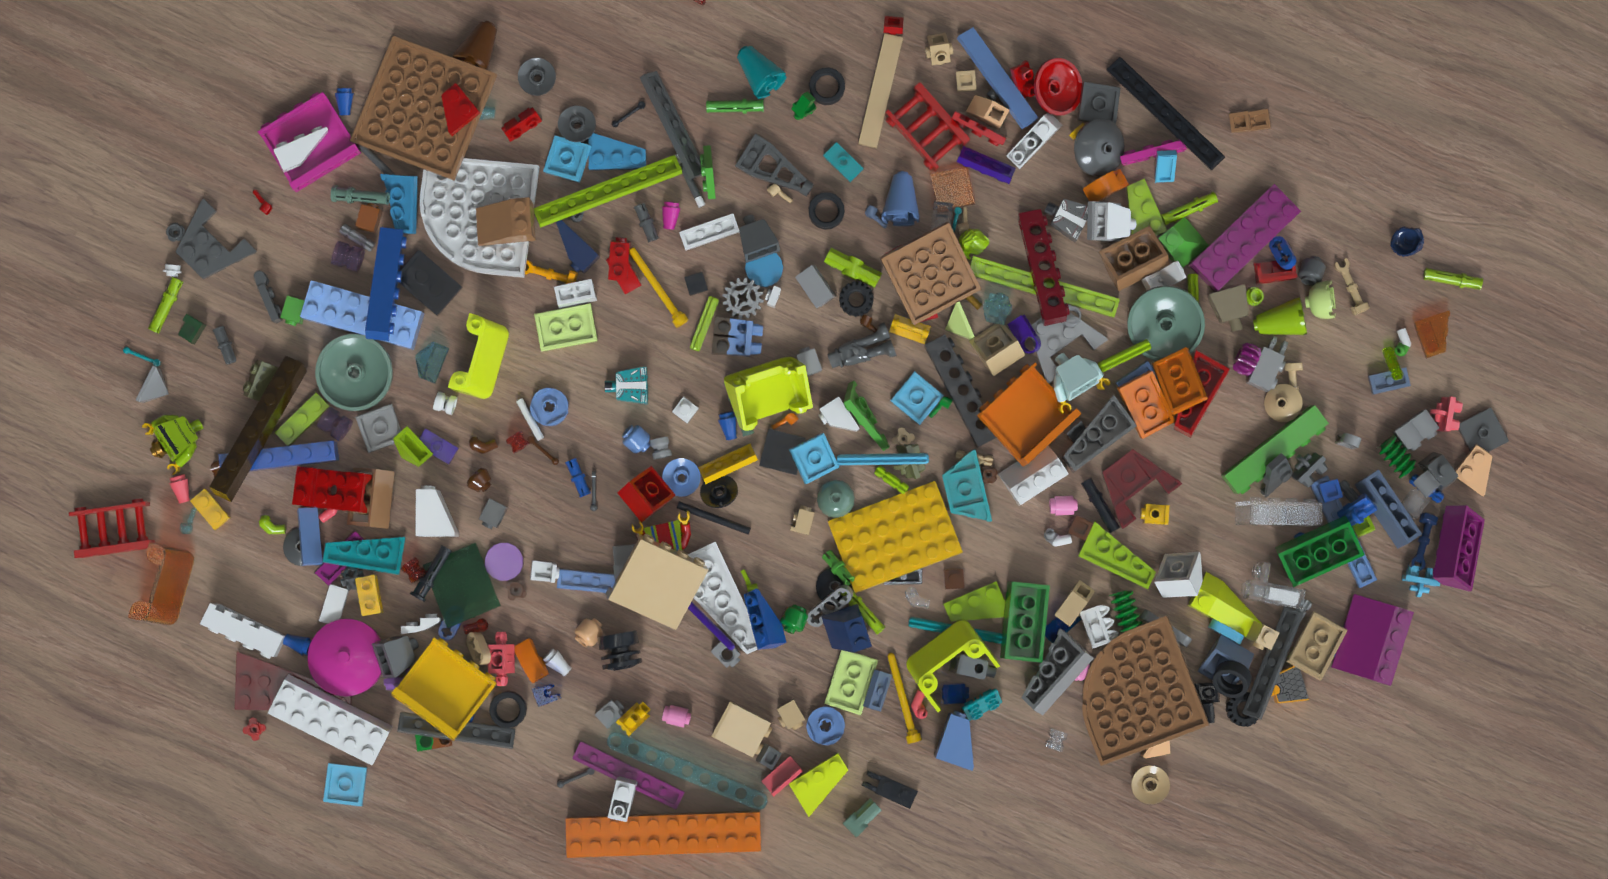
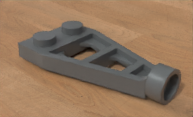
M757 134L753 136L735 165L736 168L753 178L798 191L806 197L814 186V183L807 180L770 142ZM765 155L772 156L777 162V168L772 173L759 169V164ZM782 167H786L793 173V178L790 182L777 177ZM804 182L803 187L800 188V184Z

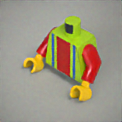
M687 510V517L683 518L681 511H679V520L646 528L639 521L641 525L639 529H635L633 524H631L633 532L637 534L639 533L643 536L648 534L658 543L665 542L672 547L671 549L676 551L678 549L683 550L687 547L691 537L690 522L688 521L690 512Z

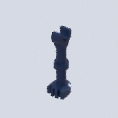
M1426 512L1420 515L1419 522L1425 525L1422 535L1418 539L1417 553L1409 563V567H1413L1415 562H1419L1420 571L1426 565L1424 553L1426 546L1430 543L1429 536L1432 526L1437 525L1438 517Z

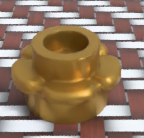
M159 440L151 443L150 451L154 457L163 458L167 454Z

